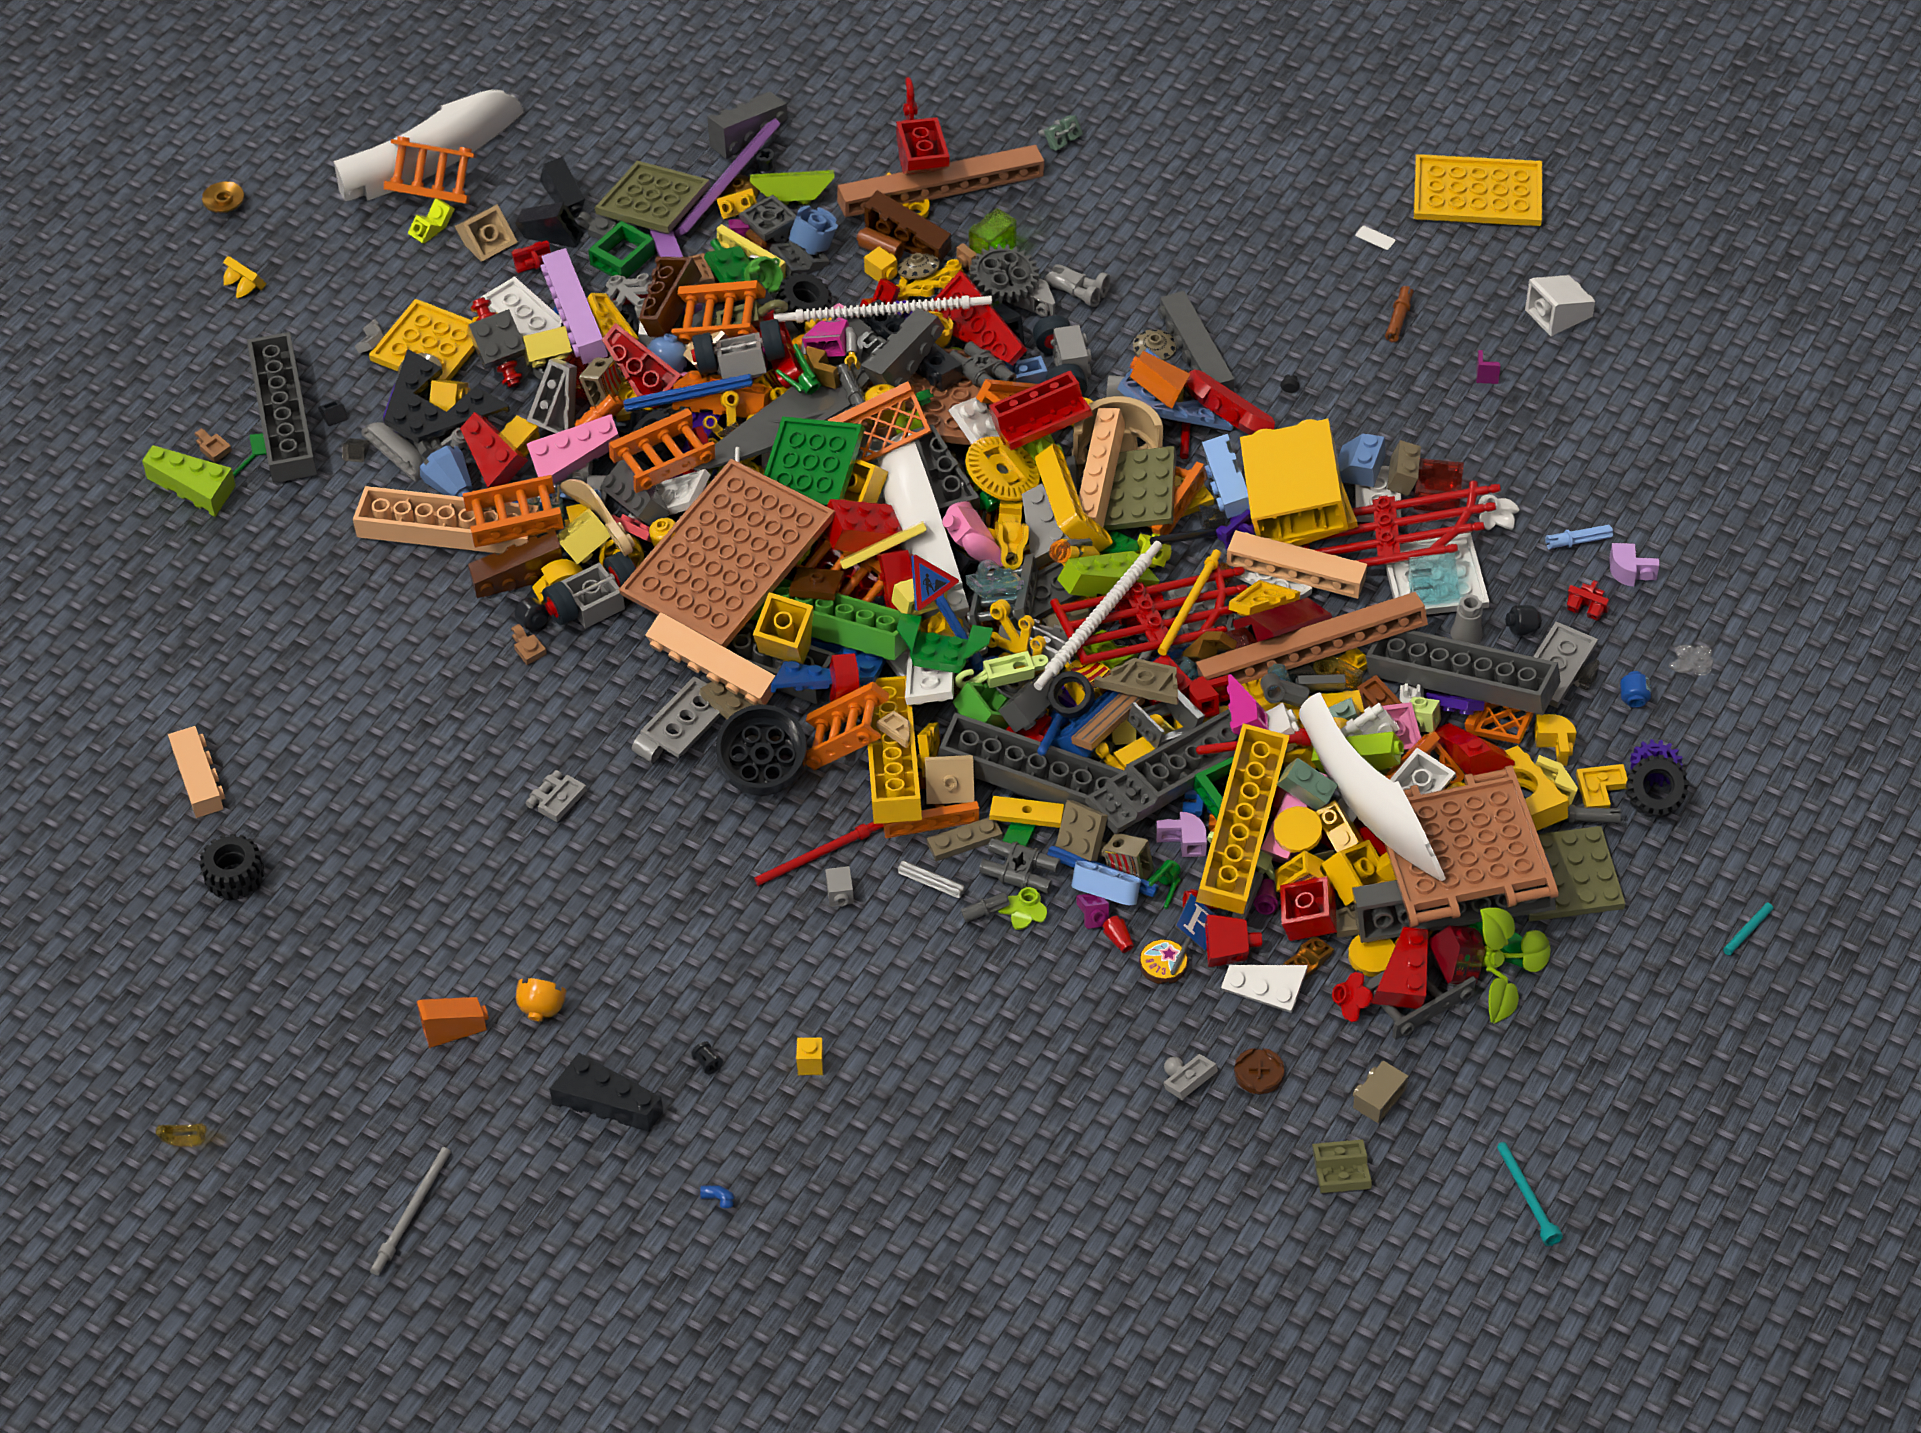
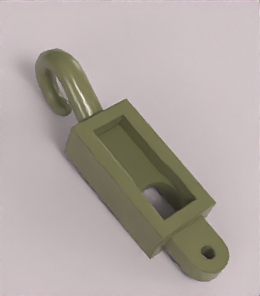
M755 300L751 324L754 328L759 327L760 322L763 321V316L771 309L779 308L774 310V314L786 312L788 310L787 302L771 300L761 306ZM745 304L733 307L732 318L735 317V322L732 324L742 323ZM724 310L716 312L717 318L712 319L711 326L722 325Z

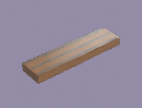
M1119 693L1072 736V744L1092 751L1129 717L1132 703L1136 702L1141 706L1145 702V698Z

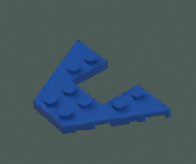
M811 637L812 646L838 653L837 655L855 653L859 685L865 686L871 682H876L886 664L887 659L881 656L866 654L860 650L845 648L839 644L824 642L821 639ZM784 661L771 683V692H776L777 688L793 687L796 691L829 688V685L832 684L830 669L822 668L818 665L799 664L796 661Z

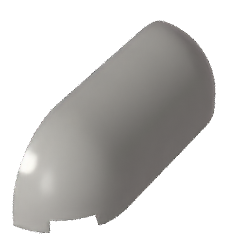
M382 422L371 423L361 430V434L412 480L417 482L421 479L420 466L424 461L420 452L400 433Z

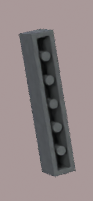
M1185 291L1160 297V307L1157 308L1158 315L1161 320L1164 319L1167 332L1173 335L1175 346L1182 351L1183 360L1186 364H1189L1191 371L1194 369L1203 371L1234 392V377Z

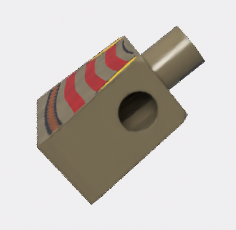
M612 356L609 358H594L579 376L591 406H597L609 393L614 397L618 396L622 387L623 378L618 369L619 366Z
M1118 833L1114 834L1108 843L1101 842L1098 855L1105 857L1107 866L1147 880L1154 871L1147 839Z

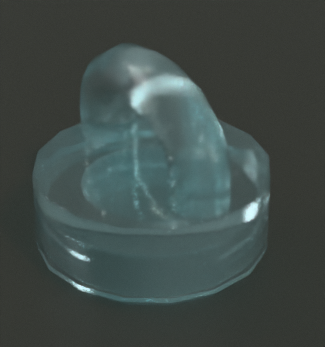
M1182 656L1175 661L1189 678H1192L1191 675L1196 674L1197 666L1191 659Z

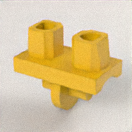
M753 188L716 199L723 219L739 215L742 211L757 204Z

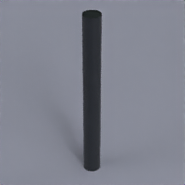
M1219 527L1154 536L1150 538V544L1152 545L1155 541H1159L1161 544L1213 537L1217 536L1216 529Z

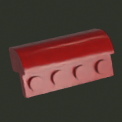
M1071 371L989 405L998 435L1003 444H1007L1010 450L1019 448L1092 416L1090 406L1082 397L1079 382Z

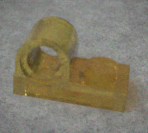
M1332 655L1316 660L1313 664L1312 675L1345 674V687L1355 691L1357 686L1362 683L1363 671Z

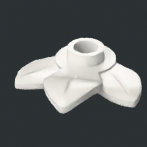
M1483 495L1478 504L1489 502L1496 504V510L1480 513L1479 520L1484 522L1485 529L1489 531L1497 524L1512 530L1515 523L1513 514L1519 512L1518 506L1506 498L1498 499L1493 495Z

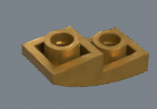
M1315 936L1302 944L1299 952L1285 961L1283 965H1308L1304 978L1306 980L1331 956L1334 949Z

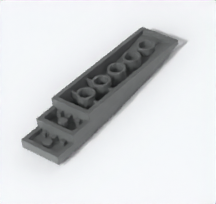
M1229 709L1126 765L1123 772L1108 779L1104 787L1087 795L1085 803L1090 808L1108 815L1106 825L1115 834H1118L1193 789L1195 774L1229 759L1235 754V751L1205 755L1196 753V748L1200 745L1238 741L1239 736L1235 735L1230 727L1232 718Z

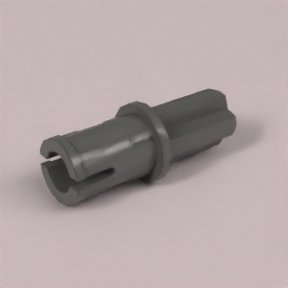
M1002 892L985 900L981 898L980 902L962 908L961 912L965 922L968 923L984 915L988 917L989 913L1007 907L1010 903L1006 893Z

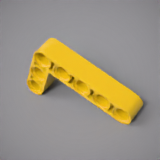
M1052 443L1035 456V461L1056 522L1062 532L1070 539L1090 538L1093 541L1092 545L1100 553L1113 543L1112 539L1102 526L1083 511L1065 457L1060 448Z

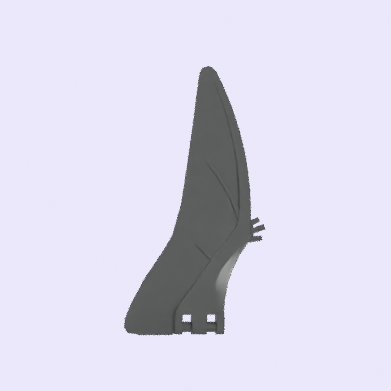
M847 316V319H845L857 336L858 353L855 356L861 365L874 357L873 352L877 348L882 349L888 343L881 336L877 337V334L856 316L853 318ZM849 354L828 357L829 365L837 367L840 364H845V358ZM855 363L851 365V372L858 387L864 390L871 382L870 378L862 366L858 370ZM841 380L837 389L821 385L817 391L810 395H807L804 391L799 393L792 386L784 394L715 444V459L693 469L699 471L726 465L730 459L735 460L736 447L740 448V461L770 452L782 416L828 421V419L853 408V405L847 400V393Z

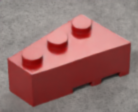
M476 412L460 428L488 488L508 484L528 461L487 418Z
M905 549L875 555V560H879L881 573H879L880 581H883L886 607L895 610L898 609L891 601L894 584L913 578L911 559L913 554H909V551Z
M1403 927L1371 1004L1418 1009L1423 1005L1426 998L1428 929Z

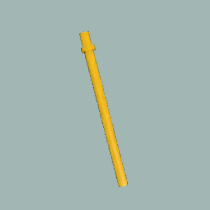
M1213 550L1211 555L1204 561L1205 566L1158 649L1160 655L1167 654L1211 572L1217 568L1218 560L1221 556L1219 550Z

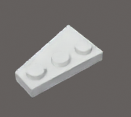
M1229 965L1221 989L1292 1013L1307 973L1308 965Z

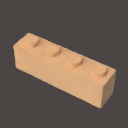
M193 726L168 734L196 818L223 810L221 800L225 799L222 786H216L219 778L216 769H210L209 765H212L213 762L210 752H204L203 748L207 747L203 733L198 735L196 727Z

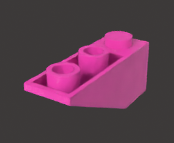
M1232 674L1228 675L1229 685L1227 686V692L1230 696L1228 708L1232 721H1230L1232 732L1239 736L1243 723L1269 730L1266 711Z

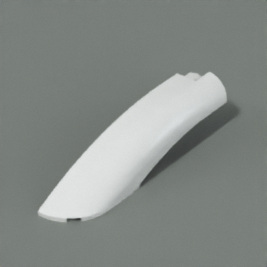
M500 90L485 91L443 105L442 110L400 136L410 138L412 143L459 151V147L470 148L473 153L514 123L524 113V110L514 95H508ZM390 140L374 148L334 161L339 191L345 202L362 196H366L367 200H371L394 192L383 189L384 181H391L394 175L398 150L397 144H392ZM408 146L406 148L402 173L403 184L411 185V182L414 181L419 148ZM427 150L423 179L436 174L440 152ZM448 154L446 168L459 162L460 156Z
M904 432L893 437L891 441H900ZM912 441L878 458L877 466L888 471L882 488L883 497L887 505H892L902 530L924 521L927 527L926 532L902 542L900 548L908 550L909 554L918 555L959 580V583L948 590L946 600L955 616L958 618L967 616L969 605L963 590L959 571L915 441ZM937 608L923 613V620L940 612V609Z
M1320 692L1308 698L1300 708V720L1330 780L1338 784L1336 790L1366 827L1397 854L1438 880H1445V875L1399 781L1393 783L1375 770L1357 753L1336 725Z

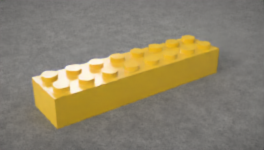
M907 676L877 678L875 682L889 693L888 702L874 708L871 728L881 734V738L868 744L874 824L922 820L912 705H907L905 700ZM893 711L910 721L909 747L905 748L877 728L876 722Z
M1242 724L1196 902L1239 914L1244 913L1289 735Z

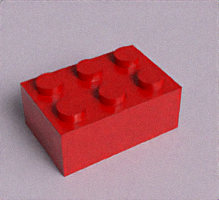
M830 499L827 504L828 508L835 511L833 521L825 529L833 550L858 552L902 531L892 505L867 503L864 501H847L844 499ZM900 544L883 552L898 550Z

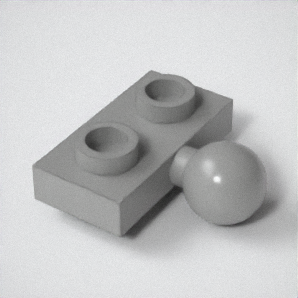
M1201 1054L1197 1055L1185 1066L1180 1058L1170 1057L1165 1061L1164 1070L1171 1077L1163 1083L1165 1090L1182 1100L1218 1072L1216 1063Z

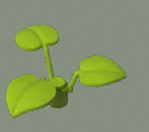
M1483 908L1480 909L1483 921V937L1487 946H1485L1486 951L1481 967H1487V972H1492L1499 977L1493 980L1489 989L1491 1023H1497L1512 1015L1516 1010L1519 995L1517 987L1513 983H1508V977L1495 968L1503 964L1504 958H1523L1525 970L1529 972L1540 971L1545 967L1550 958L1549 940L1541 931L1531 930L1522 938L1521 949L1523 953L1501 952L1500 949L1508 945L1507 939L1511 938L1514 934V920L1510 913L1503 909Z

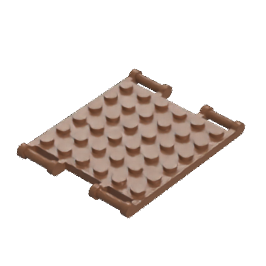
M1512 765L1505 766L1503 770L1474 776L1472 773L1464 775L1466 786L1422 795L1418 785L1410 786V789L1403 790L1446 878L1440 881L1429 875L1385 844L1408 915L1410 927L1418 926V923L1451 916L1452 919L1459 918L1458 902L1505 893L1508 907L1516 906L1519 902L1544 897H1558V889ZM1545 884L1547 886L1543 888L1514 893V891L1541 886ZM1449 905V907L1416 913L1418 910Z

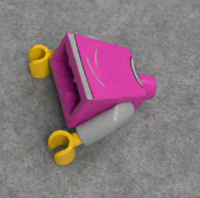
M837 318L836 320L820 321L803 336L801 352L807 363L805 348L810 346L827 351L828 357L849 354L845 358V364L849 365L850 370L853 363H855L858 370L860 369L861 363L855 356L858 353L857 336L853 328L849 327L847 320Z

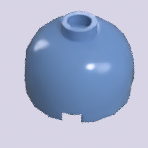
M665 334L664 337H657L648 344L647 348L677 372H683V369L686 370L688 360L683 356L686 347L681 341L677 340V336Z

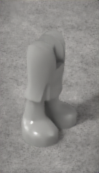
M1056 264L1052 272H1049L1044 280L1051 287L1068 292L1073 297L1083 300L1086 305L1096 307L1100 302V298H1104L1108 292L1111 276L1107 273H1100L1096 280L1087 278L1086 274H1080L1066 266Z

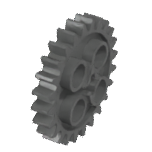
M998 244L997 249L989 246V251L982 249L981 254L976 253L975 259H972L969 274L970 280L973 281L974 285L980 292H984L983 296L990 295L992 301L999 298L1000 303L1007 299L1008 303H1011L1013 298L1019 302L1020 296L1026 299L1027 294H1033V289L1037 288V282L1039 281V267H1036V261H1031L1032 255L1025 256V250L1017 252V247L1011 250L1009 245L1002 249L1000 244Z

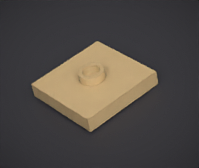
M973 755L925 757L927 804L974 802Z

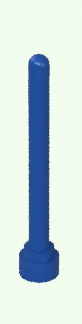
M1053 709L1050 715L1052 723L1037 750L1040 756H1044L1047 753L1060 726L1066 725L1070 719L1061 716L1055 709Z

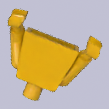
M1150 715L1160 727L1164 725L1161 715ZM1141 737L1114 752L1113 755L1110 754L1106 742H1101L1096 747L1095 752L1100 758H1104L1106 765L1125 770L1127 764L1155 748L1144 737Z

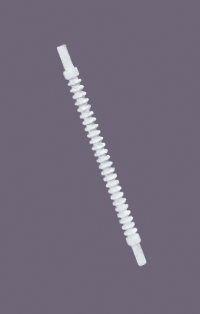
M966 295L962 296V298L956 296V299L950 297L949 300H946L944 297L943 300L937 298L936 301L933 298L931 301L925 299L924 302H921L920 299L918 302L912 300V303H909L907 300L906 303L900 301L897 304L894 301L893 304L888 302L887 305H884L882 302L881 305L875 303V306L871 304L868 306L863 304L862 307L850 305V308L846 306L840 308L838 306L837 309L831 307L830 310L825 307V310L821 308L815 310L813 308L812 311H809V309H806V311L797 309L795 312L774 314V319H778L779 322L796 321L797 323H803L804 320L810 322V319H813L815 322L816 319L822 321L823 318H826L828 321L829 318L835 320V317L847 319V316H851V318L854 316L859 318L860 315L872 317V314L876 316L882 314L884 316L885 313L891 315L892 312L897 315V312L903 314L905 311L909 314L910 311H914L916 308L927 312L929 309L932 312L935 309L941 311L942 308L945 311L947 308L953 310L954 307L959 310V307L970 309V306L992 305V297L970 298Z
M1155 541L1145 553L1140 554L1137 560L1134 561V564L1131 565L1127 572L1117 581V584L1100 601V604L1090 613L1086 621L1079 626V629L1072 634V637L1055 654L1051 662L1045 666V671L1034 683V687L1037 690H1041L1052 677L1058 675L1064 665L1067 664V661L1074 656V653L1095 631L1098 624H1101L1105 616L1112 611V608L1129 591V588L1146 571V568L1151 565L1152 558L1162 548V544L1159 541Z

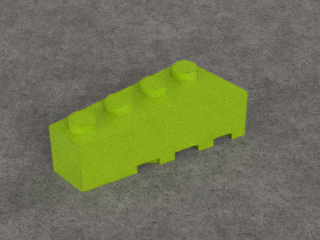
M152 445L142 460L147 479L166 490H173L180 498H187L196 507L208 510L209 514L216 517L236 486L232 468Z
M1135 551L1070 558L1067 560L1057 580L1070 595L1095 597L1098 593L1104 596L1117 584V581L1134 564L1139 555ZM1146 568V571L1136 580L1137 582H1143L1145 587L1159 584L1160 582L1149 568Z

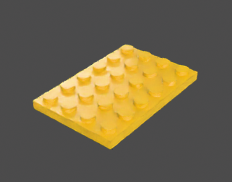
M1416 154L1414 219L1541 226L1542 161Z

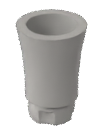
M1468 594L1460 599L1455 621L1450 632L1452 639L1477 644L1482 639L1483 609L1482 601L1478 599V596Z

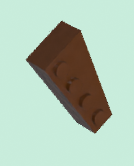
M656 256V269L652 270V283L648 285V297L644 299L639 320L649 337H664L665 334L670 333L686 305L678 295L679 286L697 285L700 281L702 274L692 257Z

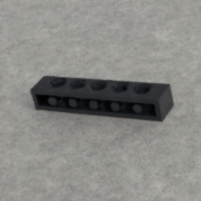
M878 299L870 304L872 306H875V303L881 305L882 301ZM893 312L891 315L885 313L884 316L882 314L878 316L872 314V317L866 315V317L860 315L859 317L861 321L877 334V337L881 336L885 340L891 334H897L900 331V325L905 321L898 313L895 315ZM934 343L928 355L919 364L916 373L942 392L962 381V364Z

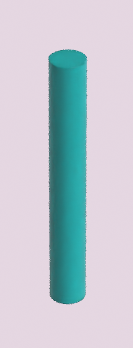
M1765 903L1723 948L1726 955L1730 956L1774 909L1770 903Z

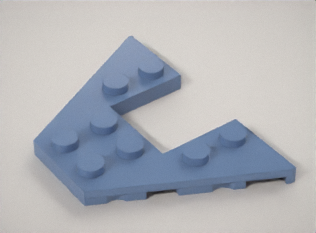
M1146 348L1145 352L1159 358L1149 348ZM1133 369L1125 375L1117 388L1124 397H1131L1148 404L1161 418L1232 431L1234 425L1203 406L1197 400L1179 403L1176 401L1173 408H1169L1130 377Z

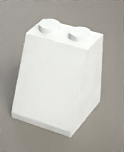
M1569 275L1539 277L1529 280L1525 310L1550 336L1593 317L1595 306L1593 297L1588 295L1581 288L1580 284L1575 282Z

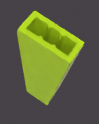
M1394 731L1345 737L1357 753L1377 771L1400 764L1401 755L1404 753V744ZM1313 747L1311 761L1321 773L1327 775Z

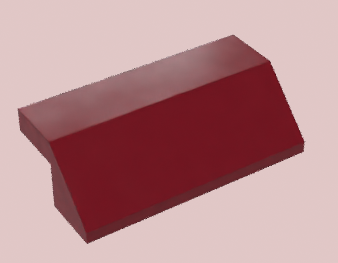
M1307 597L1232 622L1235 630L1252 625L1257 642L1333 617L1330 612Z

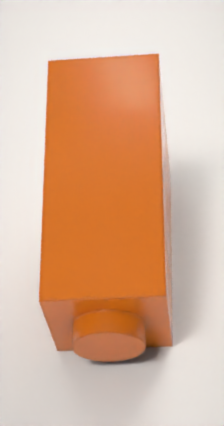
M1142 351L1139 357L1135 356L1129 367L1133 369L1130 377L1171 409L1190 376L1189 373L1145 351Z
M477 997L423 999L417 1001L422 1028L429 1048L487 1030L485 1020L489 1019L485 1005L480 1006Z

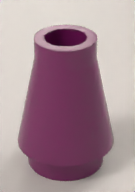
M1272 879L1262 880L1254 900L1256 910L1264 915L1272 914L1278 907L1276 884Z

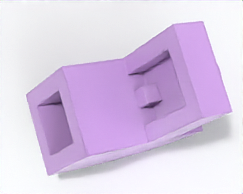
M1612 543L1609 558L1610 571L1618 582L1627 586H1634L1635 580H1657L1659 559L1636 558L1635 544Z
M1180 812V820L1166 819L1157 821V842H1181L1182 857L1206 856V829L1204 823L1197 816L1187 812Z

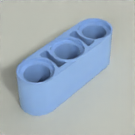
M1077 861L1071 886L1074 889L1114 902L1135 905L1138 900L1141 879L1092 862Z

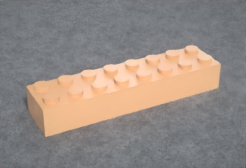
M365 486L353 517L356 535L359 538L490 553H504L507 547L514 544L518 547L529 542L528 538L532 537L526 536L475 548L470 526L476 525L473 510L466 512L463 497ZM504 503L508 518L521 515L518 503ZM528 504L530 513L539 512L538 505ZM496 506L482 508L485 523L499 520Z

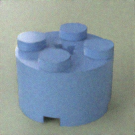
M803 206L797 212L790 231L789 240L804 248L811 255L826 251L830 248L837 230V219L832 213L818 207L817 210L811 209V206Z

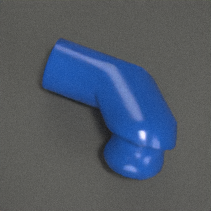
M701 1186L700 1188L701 1199H720L721 1208L733 1207L734 1194L723 1186Z

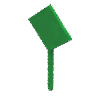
M263 433L249 435L252 454L233 472L234 477L256 456L267 454Z

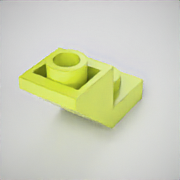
M435 198L427 217L415 216L408 234L425 244L446 228L455 208L441 199Z

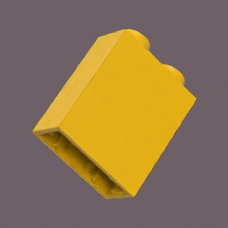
M1308 419L1301 421L1295 426L1276 430L1261 429L1252 435L1240 437L1250 513L1256 536L1270 538L1279 542H1287L1349 529L1337 451L1329 419L1319 421Z

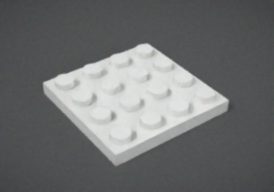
M1471 533L1459 534L1447 544H1457L1458 551L1455 553L1385 564L1393 599L1416 592L1425 605L1426 615L1457 611L1460 599L1468 594L1478 596V599L1482 601V609L1489 608V599ZM1440 538L1400 544V552L1429 548Z

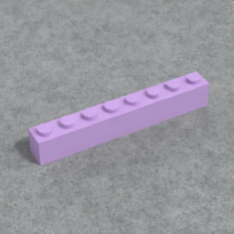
M566 248L541 256L544 263L540 265L561 321L566 326L568 338L576 358L581 357L583 364L592 362L594 358L607 357L608 354L602 341V335Z

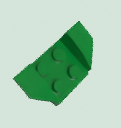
M901 613L897 625L898 633L911 650L910 656L913 666L960 673L969 657L989 645L993 628L972 625L968 639L921 632L922 616Z

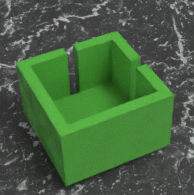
M967 682L952 702L961 715L1004 730L1009 727V724L998 710L1010 698L1001 694L995 687L989 688L988 683L983 685L982 683Z

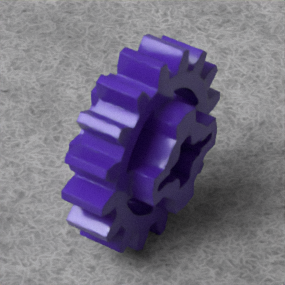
M1650 739V743L1647 745L1642 741L1641 746H1635L1634 753L1631 754L1630 770L1640 760L1646 759L1651 755H1654V757H1658V755H1664V758L1671 757L1676 764L1679 762L1683 765L1682 756H1678V749H1671V743L1665 746L1663 745V740H1660L1657 744L1653 739ZM1658 773L1649 774L1644 779V782L1646 780L1650 781V786H1653L1654 782H1658V785L1662 787L1664 781L1670 785L1669 780L1664 775Z

